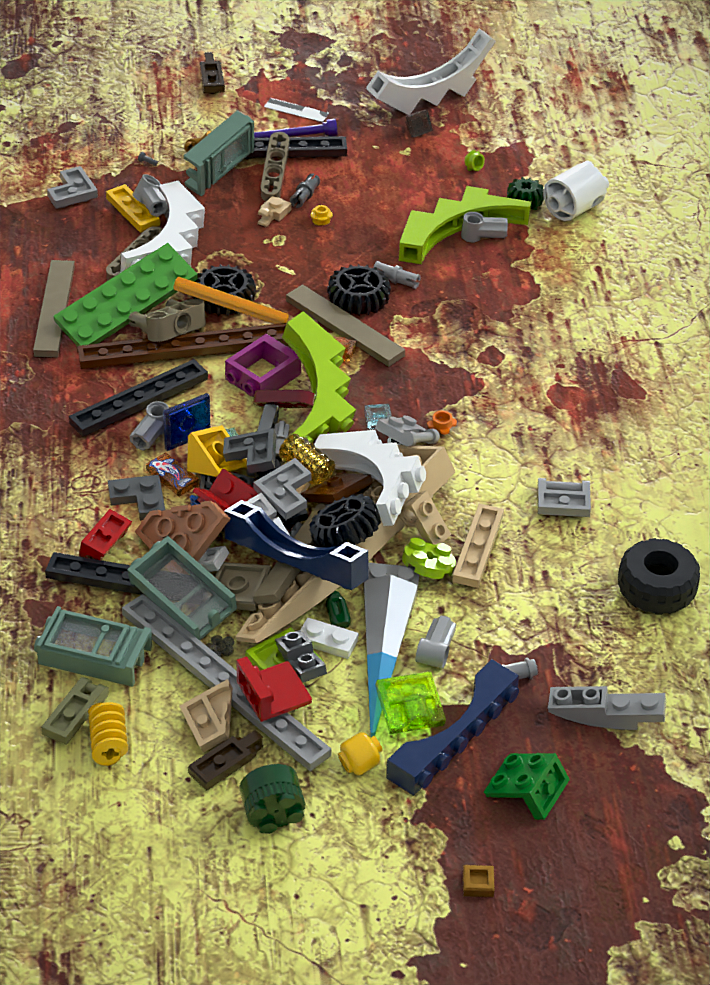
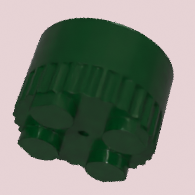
M283 764L265 765L251 771L242 779L239 790L248 822L253 827H257L260 833L271 834L276 831L277 827L287 826L289 823H299L305 816L304 809L306 804L296 771L290 766Z

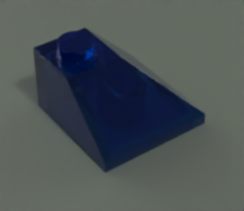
M208 393L163 410L164 445L166 451L188 443V435L191 432L211 428L210 395Z

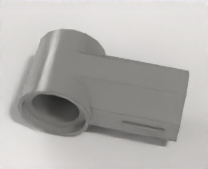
M144 174L132 195L137 201L146 206L151 215L158 217L166 213L169 207L159 190L160 182L156 178Z
M468 212L464 215L461 237L467 242H477L481 238H505L508 232L507 218L483 217L480 213Z
M155 401L150 403L146 408V416L131 433L130 442L137 449L142 451L149 449L159 435L169 431V407L164 402Z
M441 615L439 618L433 619L426 637L421 638L415 657L416 662L441 669L444 668L449 654V645L456 631V624L449 617Z

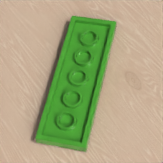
M166 243L55 314L54 321L76 346L98 344L131 322L129 316L132 312L144 314L177 293L178 291L173 289L177 277L195 281L197 273L169 243Z

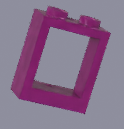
M268 334L263 335L225 360V379L253 398L256 390H279L301 375V360L295 351ZM263 358L274 365L275 368L259 377L247 368Z

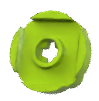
M416 537L411 538L410 543L405 546L402 555V562L405 566L408 567L410 563L415 567V573L433 579H443L445 574L451 576L456 565V560L451 554V548L443 543L435 545Z

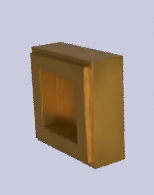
M463 865V896L494 897V866Z

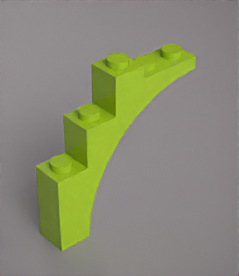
M466 186L462 201L439 198L434 214L411 210L400 240L399 261L422 264L427 253L437 243L447 236L462 230L464 215L468 212H477L483 217L507 218L508 223L528 225L531 201L488 195L489 189Z
M304 311L287 322L282 339L295 351L303 363L310 379L312 393L315 394L314 405L305 422L291 434L287 451L293 456L301 450L306 451L313 441L318 438L319 434L347 432L354 424L353 417L356 409L344 399L349 392L347 388L351 378L339 369L344 359L342 357L346 348Z

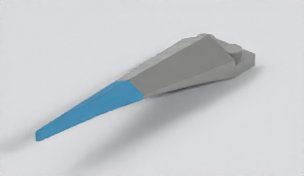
M368 563L369 579L364 582L371 737L375 736L396 660L418 594L419 574L414 572L415 567Z

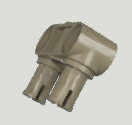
M170 299L166 302L165 308L150 312L147 315L132 312L129 316V320H131L129 324L132 327L142 329L148 335L149 341H165L206 325L204 300L189 299L179 302Z

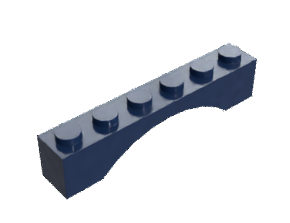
M243 500L224 510L230 518L225 525V539L351 591L369 579L368 550L348 542L329 548L304 544L281 530L262 508Z
M491 659L475 675L473 699L461 718L448 729L434 736L405 742L387 759L386 779L413 796L421 788L425 789L428 787L433 776L440 770H445L451 759L457 753H462L467 747L468 742L474 736H479L483 732L485 725L491 719L495 720L508 702L512 703L519 694V675Z

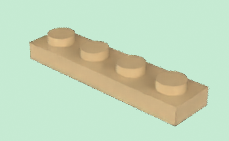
M478 504L453 573V583L479 588L504 516L503 508Z

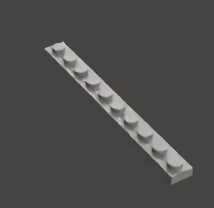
M144 594L122 607V615L137 628H151L152 640L209 688L228 679L233 687L231 706L306 769L312 771L331 757L332 749L289 713H284L261 722L237 684V671Z

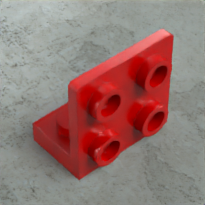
M223 468L209 490L195 487L192 491L199 496L197 501L200 503L204 501L215 502L223 511L241 500L246 502L258 495L254 487Z
M247 656L236 660L237 684L261 722L312 703L311 695L290 662L286 661L259 670L256 665L253 666Z

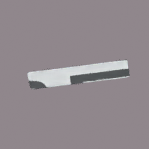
M270 98L264 106L321 122L329 114L328 112Z

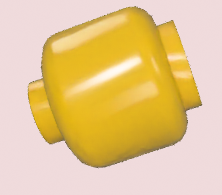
M360 732L342 742L340 745L341 752L337 755L347 773L353 772L359 776L380 764L379 753L383 749L375 736L370 738L366 733Z

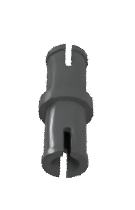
M309 174L304 182L299 183L296 192L290 197V203H292L293 207L297 202L299 203L296 205V208L302 207L304 202L313 196L315 188L320 184V178L317 175L312 179L314 174Z

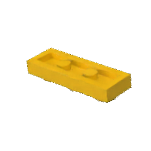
M126 184L106 191V199L140 233L144 232L147 228L160 226V218L151 215L146 206L133 197V191Z

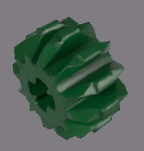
M523 177L520 180L514 179L507 188V198L531 201V209L538 210V207L542 206L544 201V185L539 184V180H532L531 177L529 179Z

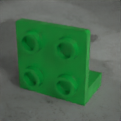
M513 753L504 759V762L484 790V794L486 797L523 798L534 819L545 820L570 779L556 753Z

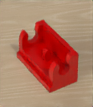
M109 509L81 541L78 556L85 558L91 556L94 559L103 560L115 543L126 535L128 528L132 525V521Z

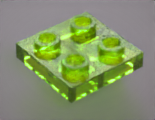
M431 671L376 681L375 687L389 734L445 725L446 717Z

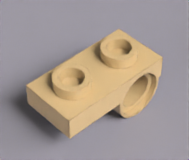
M427 491L417 493L402 507L399 514L401 520L409 527H416L425 542L436 545L443 543L451 535Z

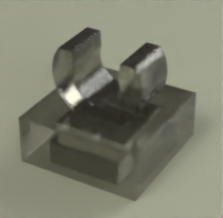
M422 110L406 116L407 121L405 123L411 137H417L433 131L428 110Z

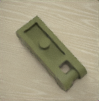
M81 677L41 726L42 735L67 745L89 717L88 709L92 705L106 700L109 687L102 684L94 685L92 680Z

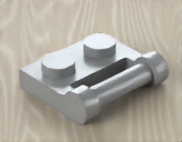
M405 415L402 418L378 419L375 427L376 430L404 446H413L420 442L434 444L440 438L439 432L436 429L426 430L416 424L417 421L414 418Z
M538 478V514L590 517V481L582 480V483L546 481V478Z

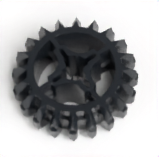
M220 264L219 267H214L211 265L210 269H203L202 273H197V279L194 281L252 302L256 296V284L252 274L247 273L246 269L240 270L239 266L231 267L230 264L228 266ZM204 301L205 311L208 310L209 315L217 313L218 317L221 314L229 316L230 313L238 315L237 311Z
M349 264L348 268L341 267L340 271H334V274L330 276L327 293L331 303L350 315L354 313L358 314V316L360 314L369 316L370 312L377 313L378 309H384L385 304H388L391 286L388 277L384 276L383 271H378L377 267L369 268V265L364 267L359 264L358 266Z
M363 494L351 495L348 498L342 497L338 501L334 500L330 505H325L324 509L317 512L318 515L313 516L309 524L311 538L317 547H335L345 542L357 546V544L365 542L366 538L373 536V532L379 529L378 526L381 520L377 506L369 496H363Z

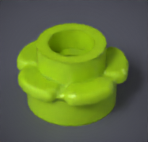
M476 150L470 151L464 160L468 171L481 170L485 161L484 156Z

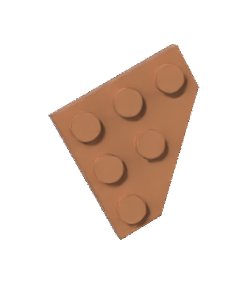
M204 501L201 504L192 506L187 504L171 507V509L164 511H150L135 530V533L149 549L156 542L162 541L165 537L169 536L198 562L230 518L215 502ZM173 560L165 566L172 573L188 575Z

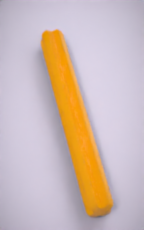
M177 277L173 289L175 291L272 324L287 323L289 318L287 313L182 277Z

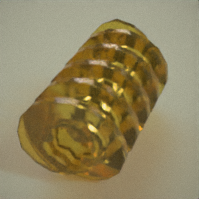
M298 434L290 435L280 446L279 457L281 460L287 463L296 458L311 472L312 480L308 483L312 485H318L326 481L335 469V462L332 459H329L326 454L322 453L319 448H316L307 438L299 437Z

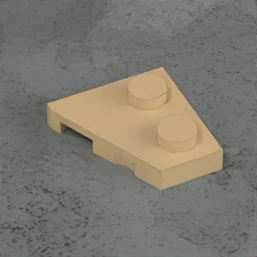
M228 679L180 705L203 753L229 739L233 687Z

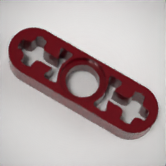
M256 390L253 404L263 408L266 403L279 405V408H313L315 394L306 390Z

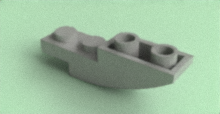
M607 686L551 687L548 711L561 718L585 725L620 730H637L638 722H665L666 695L665 693L608 694Z

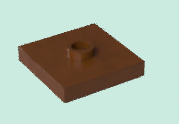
M338 473L302 492L301 495L307 500V503L332 504L334 500L338 501L342 497L348 498L372 485L373 480L371 474Z

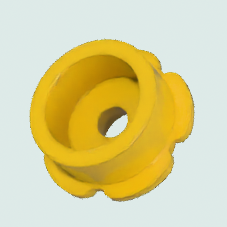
M324 205L316 206L310 214L313 223L320 226L327 225L333 216L330 209Z

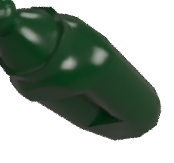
M334 591L327 596L325 604L331 625L345 629L351 624L347 603L339 592Z

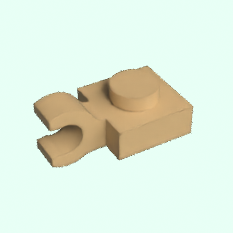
M272 196L258 211V214L262 215L258 224L267 227L273 219L280 221L291 211L292 203Z

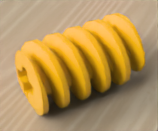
M96 703L88 709L92 759L100 765L110 766L117 763L128 751L125 712L122 705L118 703Z

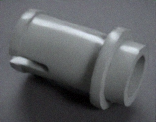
M528 657L521 662L502 665L518 674L519 679L528 677L531 680L533 676L538 675L535 660H529Z

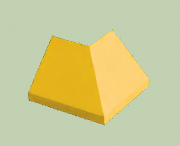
M222 425L191 432L188 435L187 471L217 477L222 468L229 472L247 469V461L245 458L242 460L225 461L223 456L224 438L230 436Z

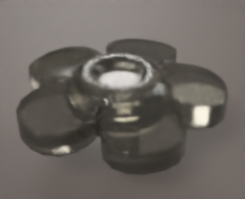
M216 635L211 638V643L205 645L221 658L222 654L223 656H230L234 652L232 646L235 642L230 636L222 639L220 635Z

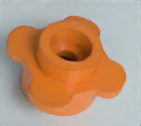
M440 410L433 414L432 420L427 423V427L429 429H436L440 434L445 435L450 432L452 427L457 425V420L448 411Z

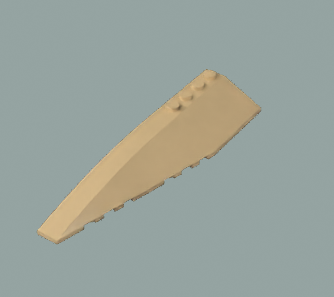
M397 445L404 457H419L421 465L426 470V479L422 483L419 492L427 491L431 499L439 488L444 486L455 473L454 467L443 446ZM372 478V485L353 495L363 494V496H369L374 504H376L384 487L380 482ZM409 493V496L405 499L403 506L417 493ZM399 514L392 526H383L381 520L378 526L379 529L373 532V536L366 538L365 542H361L357 546L368 550L369 561L397 532L403 529L405 523L401 520ZM300 571L279 602L257 605L259 611L249 616L235 636L237 641L249 643L262 641L306 613L340 586L327 580H322L320 577L308 572Z

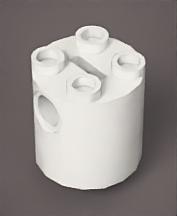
M585 161L550 179L544 186V201L549 211L556 218L563 221L572 220L605 199L609 181L605 176H602L592 162Z

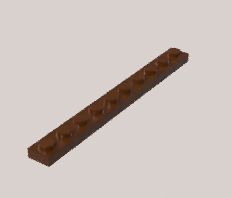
M287 323L182 334L160 342L149 341L148 338L82 345L77 346L81 369L239 352L265 334H268L285 346H289L282 339Z

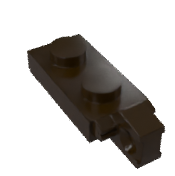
M204 52L205 62H200L204 93L216 94L225 92L221 61H214L213 52Z
M254 730L243 738L230 737L188 766V774L206 791L250 762L256 756V753L263 748V736Z

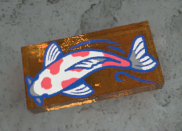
M166 452L146 463V470L151 475H159L160 482L179 497L199 485V478L187 471L184 466Z

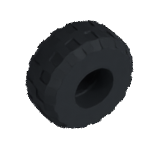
M652 538L634 544L624 552L618 571L620 592L635 608L641 609V611L657 615L675 613L690 605V602L694 600L700 581V566L694 555L681 544L668 539Z

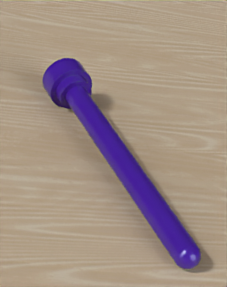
M327 119L326 122H322V125L254 132V138H270L275 132L286 133L289 137L320 133L332 137L337 136L336 119Z

